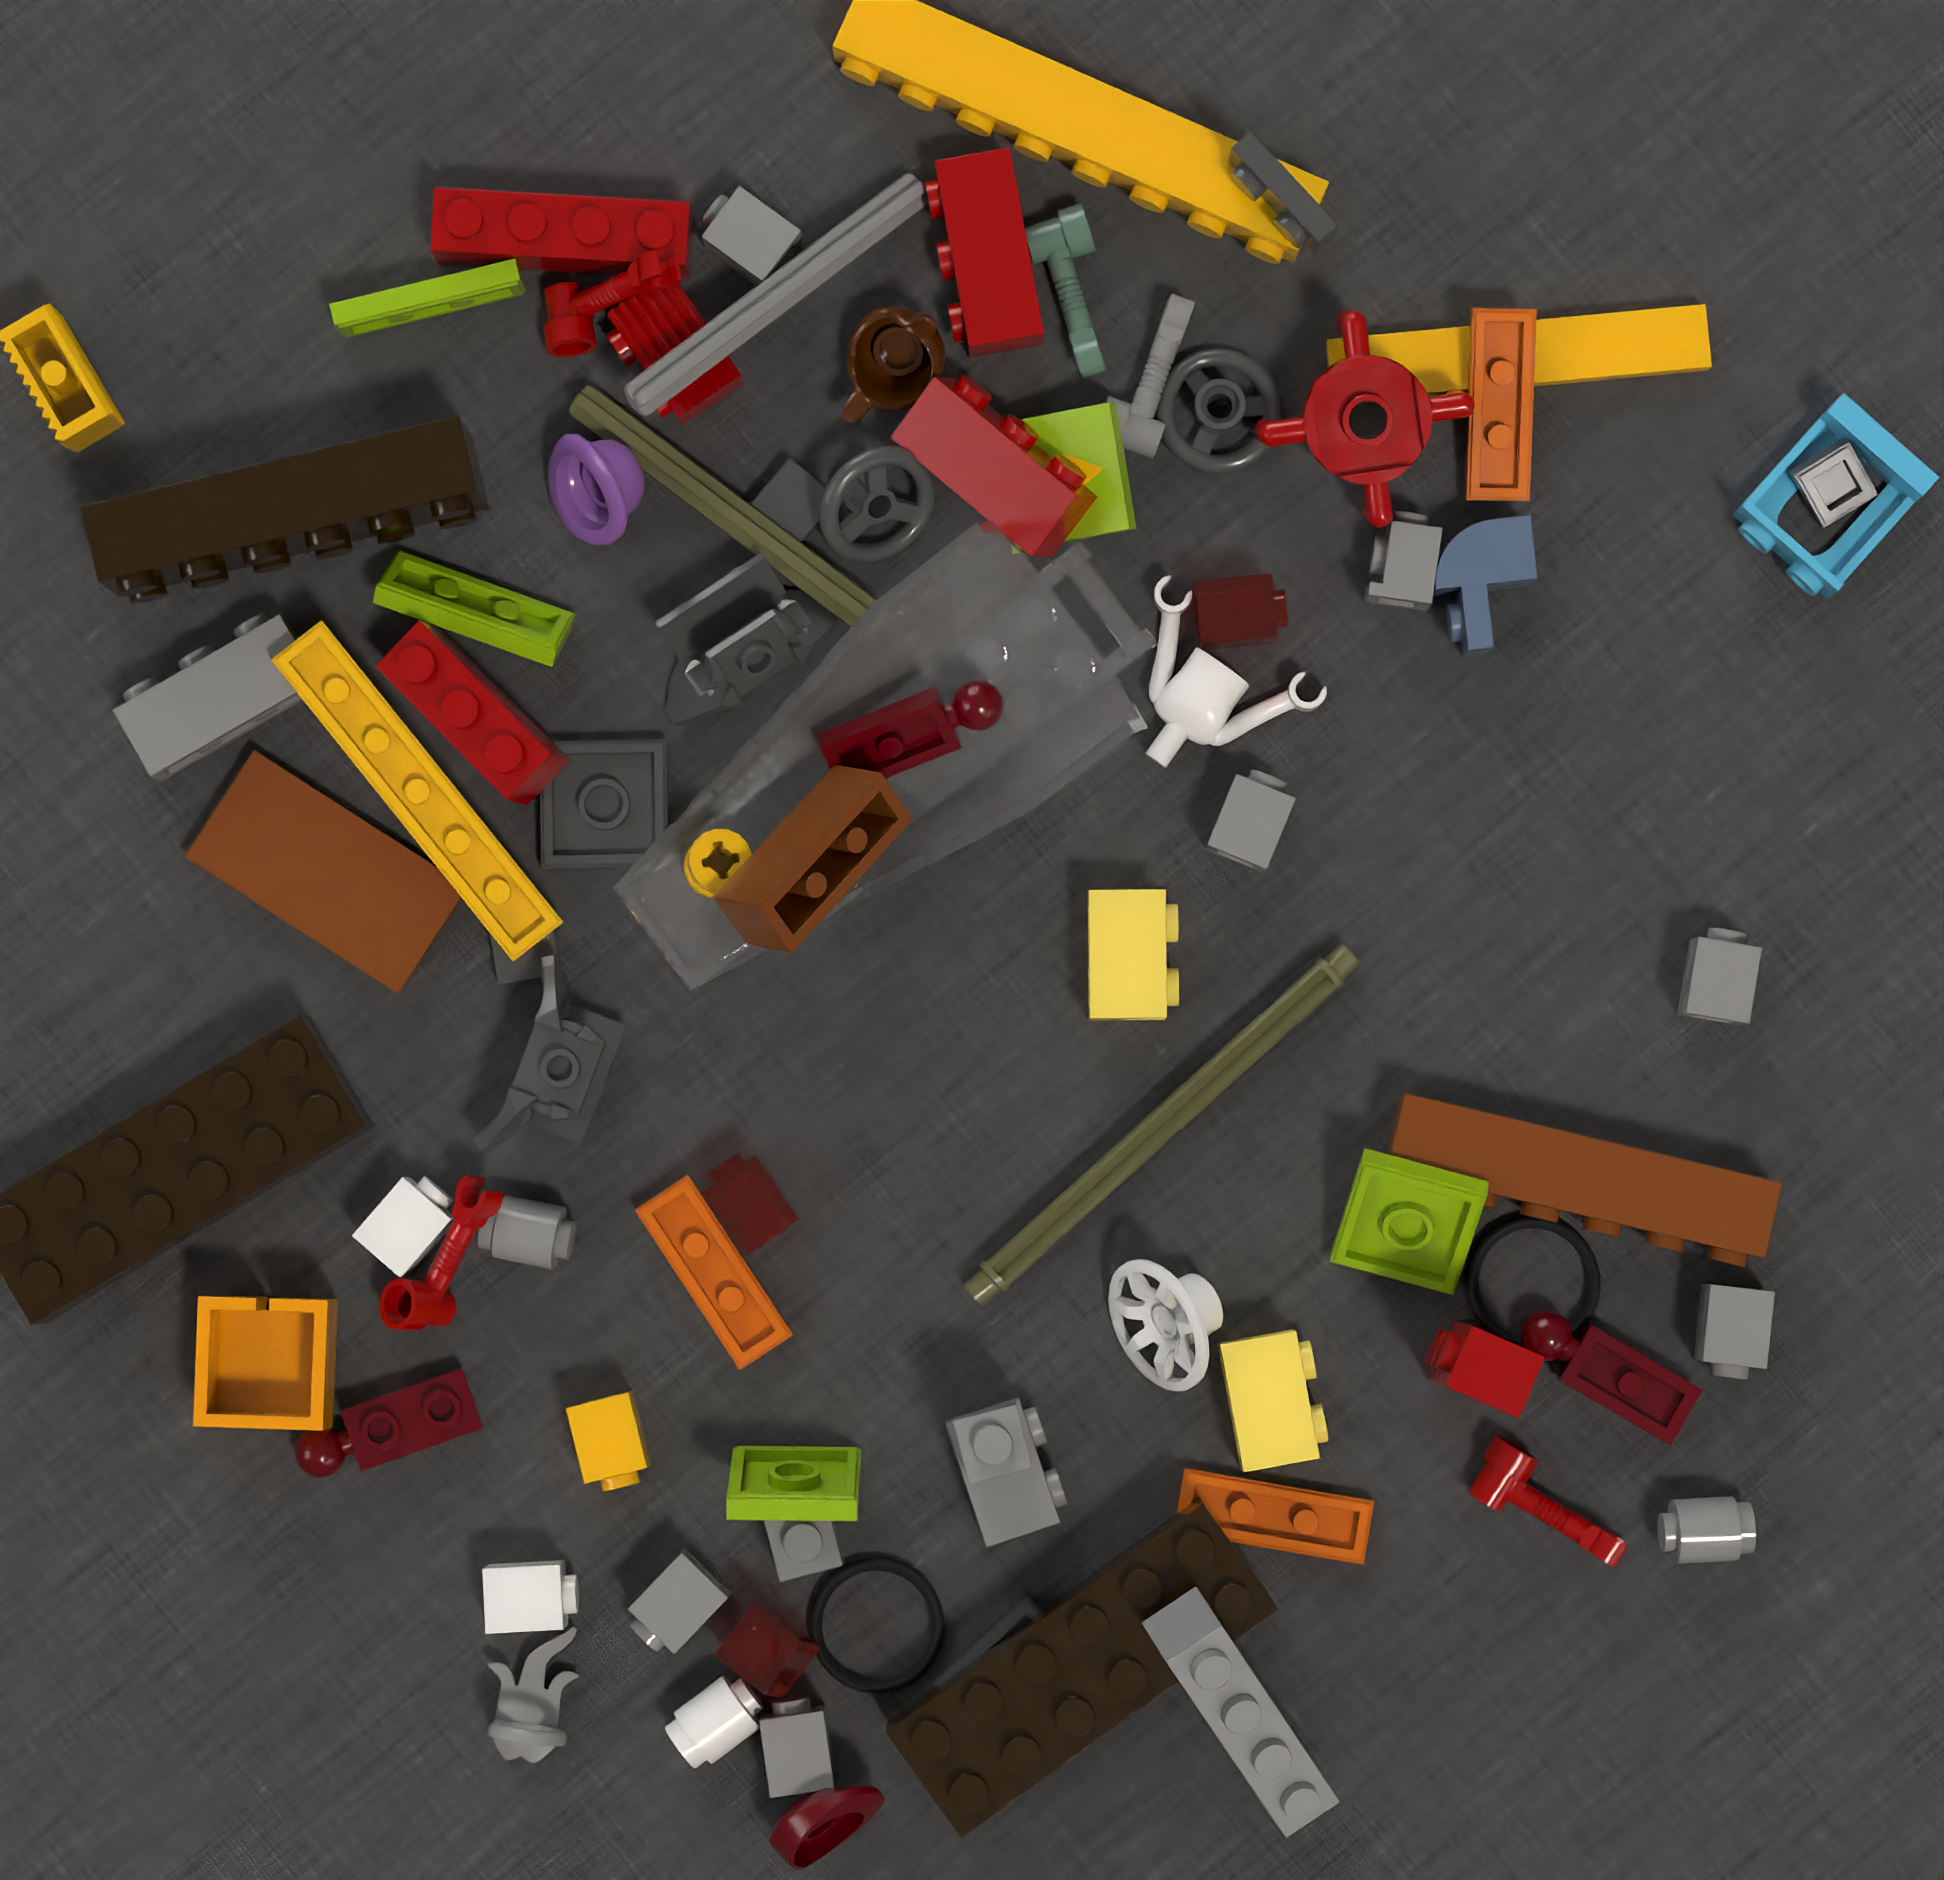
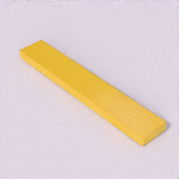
M1706 304L1536 320L1534 387L1708 371L1712 367ZM1470 326L1368 335L1371 355L1392 359L1406 367L1424 386L1428 396L1444 395L1451 389H1458L1468 393ZM1343 338L1326 340L1328 367L1345 358Z
M322 620L271 659L513 962L563 923L561 918Z

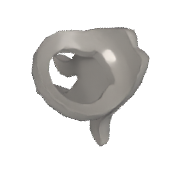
M571 1627L565 1633L543 1643L531 1652L525 1661L517 1685H515L512 1671L504 1663L492 1662L488 1664V1667L498 1675L501 1681L496 1716L489 1726L488 1736L493 1738L499 1752L507 1761L521 1756L534 1764L542 1760L555 1746L566 1745L567 1733L558 1727L561 1691L567 1683L577 1679L579 1674L573 1671H561L553 1676L547 1689L544 1688L547 1662L573 1640L577 1631L576 1627Z

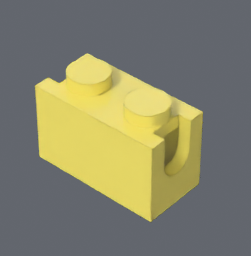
M1166 889L1088 890V1021L1165 1020L1167 1018V1006H1179V969L1167 968L1166 942H1178V904H1166Z
M1290 1329L1217 1343L1240 1469L1243 1472L1319 1459L1318 1443L1328 1442V1432L1322 1404L1310 1406L1306 1380L1317 1378L1310 1341L1298 1342L1296 1330Z

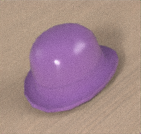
M565 434L556 442L548 464L547 483L550 500L560 522L576 538L592 545L612 544L624 534L628 521L627 516L640 505L645 490V478L637 457L628 447L612 439L589 442L579 434Z

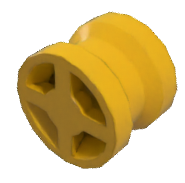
M713 829L703 833L689 847L683 860V873L688 885L696 893L707 898H713L752 853L748 843L738 833L729 829ZM717 847H719V852H720V853H723L727 858H730V857H732V858H731V859H726L723 855L718 854V849H717Z

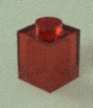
M1272 573L1195 580L1193 599L1198 648L1203 651L1274 644L1278 638L1277 628L1288 627L1285 590H1273Z
M737 1153L707 1174L713 1185L702 1193L746 1256H749L801 1220L758 1156H754L745 1162L741 1155Z
M752 1603L714 1656L762 1694L783 1699L820 1649V1646L772 1608Z

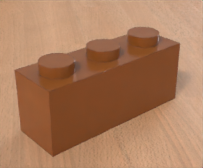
M834 765L713 898L746 944L793 953L910 824L913 818L881 772Z

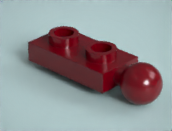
M972 680L963 684L956 691L953 702L944 705L936 687H932L818 733L819 748L830 769L834 765L881 772L886 779L961 749L962 746L957 727L964 726L973 731H983L993 727L1002 716L1004 708L1003 698L1000 691L990 682Z
M1541 1310L1535 1312L1525 1320L1522 1326L1521 1342L1525 1349L1544 1356V1361H1553L1560 1358L1566 1362L1557 1380L1667 1445H1672L1703 1391L1591 1324H1588L1580 1340L1572 1336V1330L1568 1321L1555 1311Z
M460 1368L341 1410L346 1430L337 1432L329 1428L323 1431H305L296 1443L295 1458L299 1467L306 1474L312 1477L323 1478L335 1474L344 1464L346 1456L355 1454L362 1472L478 1431L484 1427L464 1369Z

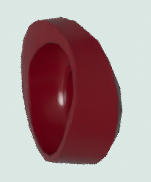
M872 1786L824 1788L802 1796L780 1815L771 1832L769 1844L795 1870L805 1869L862 1829L878 1813L884 1804V1796L878 1788Z

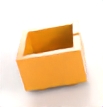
M198 1296L193 1427L318 1431L332 1428L338 1299L269 1298V1310H267L268 1297Z

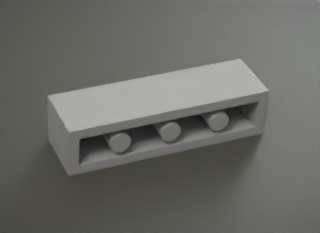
M1194 1587L1142 1622L1164 1660L1286 1838L1340 1802L1197 1587Z

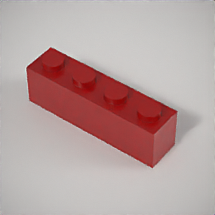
M434 187L430 251L438 265L482 267L515 258L521 270L618 275L628 270L629 265L635 262L640 255L658 250L659 262L677 255L681 279L690 280L694 215L690 202Z

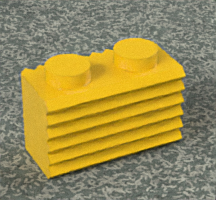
M50 303L41 306L0 330V343L4 346L3 351L11 357L10 363L17 368L16 373L23 379L22 384L30 390L29 395L36 401L35 406L43 412L42 418L49 423L48 428L55 433L54 439L67 450L78 453L125 424L124 419L63 315Z

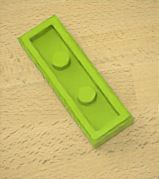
M514 258L331 303L329 306L334 326L342 337L349 338L524 295L523 292H526L521 269Z
M398 550L377 583L372 602L553 667L572 630L575 614L570 611Z

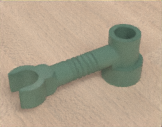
M1079 203L1057 210L1059 217L1025 227V232L1034 264L1047 261L1053 283L1055 284L1054 287L1057 290L1056 293L1059 296L1058 300L1061 302L1060 306L1064 313L1063 316L1082 377L1086 378L1105 372L1107 369L1088 308H1086V302H1084L1085 298L1082 296L1083 292L1080 290L1081 285L1078 284L1079 279L1077 278L1073 262L1074 258L1097 251L1083 205Z

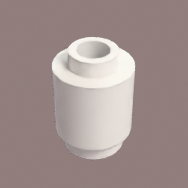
M722 1675L674 1712L676 1719L668 1724L665 1730L682 1756L696 1769L705 1761L711 1764L715 1763L760 1729L759 1720L756 1715L764 1707L743 1678L738 1679L732 1684L725 1675Z

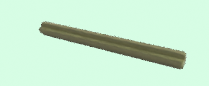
M588 385L577 394L569 409L572 418L601 440L612 439L628 447L637 457L645 473L755 556L762 552L776 572L857 633L865 635L877 624L884 611V606L879 600L596 387Z

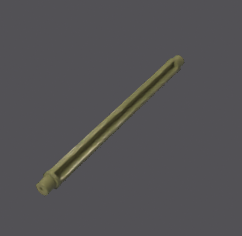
M1341 943L1324 959L1318 957L1314 961L1315 965L1280 995L1268 1009L1259 1014L988 1261L984 1259L979 1264L982 1269L963 1285L964 1288L982 1307L1000 1290L1004 1293L1009 1290V1285L1038 1260L1053 1243L1070 1231L1165 1145L1169 1138L1186 1126L1282 1039L1284 1034L1295 1024L1303 1020L1336 989L1340 990L1345 985L1343 980L1360 965L1359 960Z

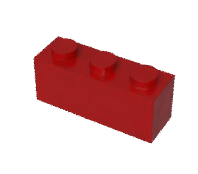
M1010 147L935 160L936 180L925 181L931 219L941 217L944 219L947 241L936 243L942 280L955 279L959 303L947 305L954 343L966 341L969 358L1044 345V329Z
M961 375L959 379L934 376L890 438L902 448L910 450L917 461L1031 557H1053L1098 497L1082 484L1087 478L1086 474L1067 458L1059 454L1051 458L1035 444L1039 439L1036 431L1013 415L1009 414L1006 419L988 405L992 399L991 394L973 379L965 375Z
M419 620L375 666L508 801L528 806L571 761L439 627Z
M1453 1321L1449 1331L1440 1328L1437 1330L1427 1351L1424 1364L1433 1367L1428 1380L1519 1418L1545 1357L1472 1325Z

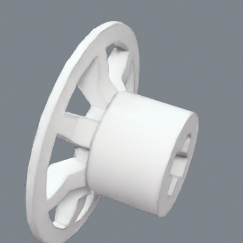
M1130 1260L1120 1266L1113 1274L1109 1286L1108 1301L1112 1325L1126 1355L1146 1378L1166 1390L1186 1391L1197 1385L1204 1377L1208 1367V1335L1216 1332L1223 1322V1309L1216 1291L1206 1279L1197 1274L1190 1273L1177 1279L1164 1267L1150 1260ZM1143 1274H1147L1159 1281L1158 1289L1151 1287ZM1126 1278L1128 1279L1132 1294L1143 1301H1135L1121 1296ZM1123 1316L1128 1319L1142 1320L1144 1328L1130 1338ZM1153 1342L1159 1346L1154 1357L1155 1368L1139 1352V1350ZM1193 1343H1195V1355L1189 1347ZM1174 1360L1189 1373L1186 1378H1173Z

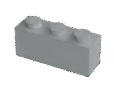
M267 613L257 615L239 625L233 631L237 639L214 651L212 645L201 647L178 662L181 671L160 683L156 677L148 678L123 693L122 696L126 703L113 709V712L150 777L162 782L303 701L271 661V659L298 639L290 623L279 614L270 619Z

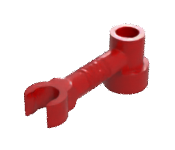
M658 250L644 253L629 265L628 270L583 291L581 285L576 282H560L544 289L548 322L544 324L543 332L547 354L553 357L565 358L580 356L594 350L597 347L593 323L594 314L640 292L649 293L678 284L681 281L678 256L675 255L659 262Z
M467 1175L459 1181L455 1190V1205L452 1209L454 1219L425 1278L419 1277L418 1280L397 1278L391 1280L384 1287L379 1300V1312L382 1321L388 1328L402 1331H419L425 1326L445 1327L454 1319L456 1300L454 1295L447 1289L476 1230L482 1228L488 1218L498 1213L503 1201V1192L483 1191L479 1197V1192L485 1183V1177Z
M1495 1434L1482 1455L1487 1461L1468 1490V1493L1498 1512L1502 1511L1507 1501L1524 1512L1531 1513V1516L1537 1517L1543 1523H1547L1549 1527L1552 1526L1554 1530H1558L1559 1533L1615 1568L1628 1547L1625 1544L1626 1541L1593 1521L1587 1520L1567 1507H1563V1504H1558L1556 1500L1553 1501L1551 1497H1547L1546 1494H1542L1541 1491L1526 1483L1539 1460L1512 1441Z

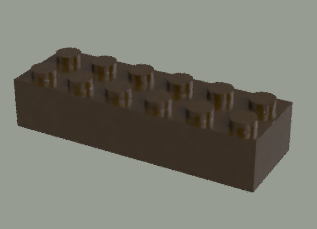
M459 415L80 506L98 582L119 597L129 596L130 603L133 604L163 598L168 595L167 586L191 581L192 588L194 589L216 586L230 580L229 571L253 566L255 574L278 571L292 565L291 556L314 551L317 559L340 556L353 551V541L376 536L379 544L402 541L415 536L414 527L438 521L440 529L464 526L477 520L475 512L490 509L473 437Z
M299 1015L0 1193V1273L30 1324H45L375 1126L312 1019Z
M1200 1497L1046 1606L1038 1615L1032 1619L1030 1618L951 1678L941 1685L935 1686L887 1721V1735L961 1838L1179 1682L1142 1622L1194 1587L1198 1588L1233 1642L1278 1610L1272 1597Z

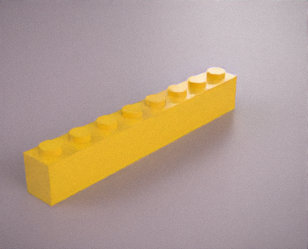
M852 1L832 45L834 61L842 64L840 71L847 77L868 86H874L876 80L898 88L900 89L898 97L918 109L931 112L934 105L957 114L956 123L975 134L990 137L993 130L1016 140L1013 147L1018 152L1034 160L1048 162L1050 156L1066 162L1073 166L1071 173L1075 177L1093 186L1105 188L1109 181L1131 191L1129 199L1147 210L1164 213L1165 208L1168 207L1189 217L1187 224L1204 235L1221 239L1223 234L1227 233L1247 242L1245 250L1263 261L1280 264L1283 258L1295 263L1302 245L1299 248L1294 247L1279 232L1273 223L1277 213L1261 196L1256 201H1252L1237 187L1229 175V172L1234 169L1228 162L1231 148L1238 141L920 1ZM1277 159L1314 200L1321 205L1329 181Z

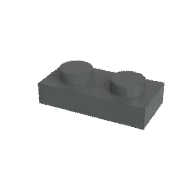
M1251 131L1231 148L1228 160L1234 167L1229 172L1231 179L1249 199L1256 201L1261 196L1277 213L1273 223L1294 247L1299 248L1305 244L1316 254L1334 238L1338 224Z

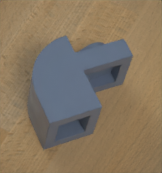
M1531 515L1490 519L1475 523L1457 534L1438 558L1433 597L1455 594L1456 603L1447 604L1446 607L1447 627L1450 642H1461L1462 657L1486 655L1494 648L1488 591L1530 587L1538 579Z

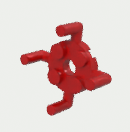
M1343 309L1335 317V326L1342 333L1345 358L1326 368L1313 380L1303 404L1302 417L1276 421L1270 418L1260 419L1254 426V435L1258 441L1268 447L1306 442L1313 457L1328 472L1351 483L1363 484L1365 501L1361 506V515L1371 525L1382 528L1389 525L1393 518L1388 481L1401 476L1419 457L1431 435L1432 422L1468 417L1475 409V401L1470 394L1458 389H1451L1444 395L1428 397L1424 386L1406 367L1392 359L1371 355L1365 316L1359 311ZM1363 401L1376 402L1381 406L1385 415L1383 428L1377 435L1370 438L1356 436L1349 425V416L1352 409Z

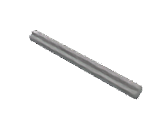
M904 174L627 383L624 392L628 403L641 416L651 415L928 204L925 185L914 175Z

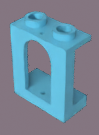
M1843 393L1829 406L1734 512L1733 516L1742 523L1738 531L1749 544L1764 554L1772 550L1790 566L1786 570V574L1800 589L1811 596H1815L1820 592L1828 599L1840 590L1844 585L1843 582L1909 508L1923 497L1940 477ZM1841 438H1844L1850 442L1858 459L1887 485L1831 548L1823 554L1812 556L1777 525L1780 511L1798 490L1789 470Z

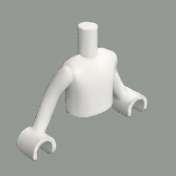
M1165 576L1157 583L1154 590V603L1161 612V622L1156 657L1149 683V697L1154 704L1155 712L1166 725L1145 753L1153 761L1166 768L1186 739L1201 745L1211 744L1213 746H1220L1231 742L1249 730L1288 710L1295 708L1300 711L1310 712L1317 709L1323 703L1327 695L1326 686L1321 690L1315 701L1304 702L1297 697L1296 685L1306 673L1304 671L1298 673L1291 680L1288 690L1243 710L1227 721L1234 706L1250 685L1227 666L1197 647L1182 669L1171 679L1177 654L1180 615L1189 607L1192 599V590L1187 593L1181 604L1170 606L1162 600L1161 591L1168 585L1172 576Z

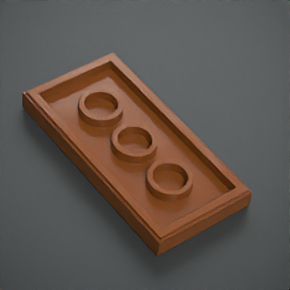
M253 750L184 856L399 995H401L462 901L461 896L436 866L255 750Z

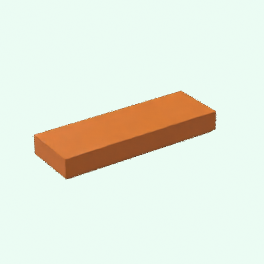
M1470 307L1468 394L1475 401V409L1467 417L1464 482V499L1530 501L1537 309Z
M686 1175L635 1209V1212L739 1370L794 1335L690 1175Z
M1184 1467L1176 1513L1182 1511L1192 1501L1200 1497L1231 1542L1364 1565L1374 1500Z

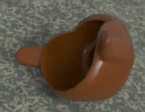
M885 305L867 314L857 324L849 338L847 349V372L853 389L850 398L842 410L844 420L856 423L874 407L887 411L908 410L913 407L934 376L942 377L946 364L945 344L932 316L904 307Z

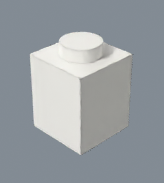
M426 1176L418 1184L410 1177H402L354 1232L352 1237L400 1278L408 1277L448 1231L454 1218L447 1208L453 1202V1199Z
M565 1560L488 1564L482 1569L485 1634L563 1630L569 1624L568 1614L579 1612L577 1575H566Z

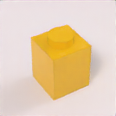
M633 1390L566 1408L584 1484L600 1480L602 1491L604 1492L639 1483L640 1479L637 1470L648 1468L652 1464Z

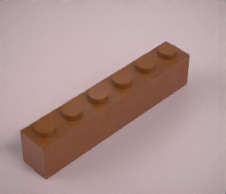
M1407 1093L1400 1094L1386 1154L1489 1181L1488 1195L1484 1204L1487 1207L1495 1208L1497 1196L1522 1202L1519 1213L1521 1215L1557 1223L1560 1211L1584 1217L1582 1226L1584 1230L1619 1238L1622 1226L1646 1231L1644 1244L1677 1252L1683 1251L1685 1241L1709 1246L1707 1259L1745 1267L1747 1256L1765 1258L1782 1186L1781 1182Z

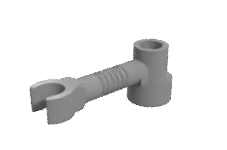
M1171 293L1163 310L1149 353L1150 358L1147 359L1148 364L1145 365L1141 382H1139L1140 387L1136 390L1132 404L1111 396H1107L1105 403H1117L1123 447L1126 450L1153 459L1166 423L1153 418L1161 398L1160 394L1163 393L1162 388L1165 387L1164 382L1167 381L1166 376L1169 375L1171 364H1173L1193 311L1194 301Z

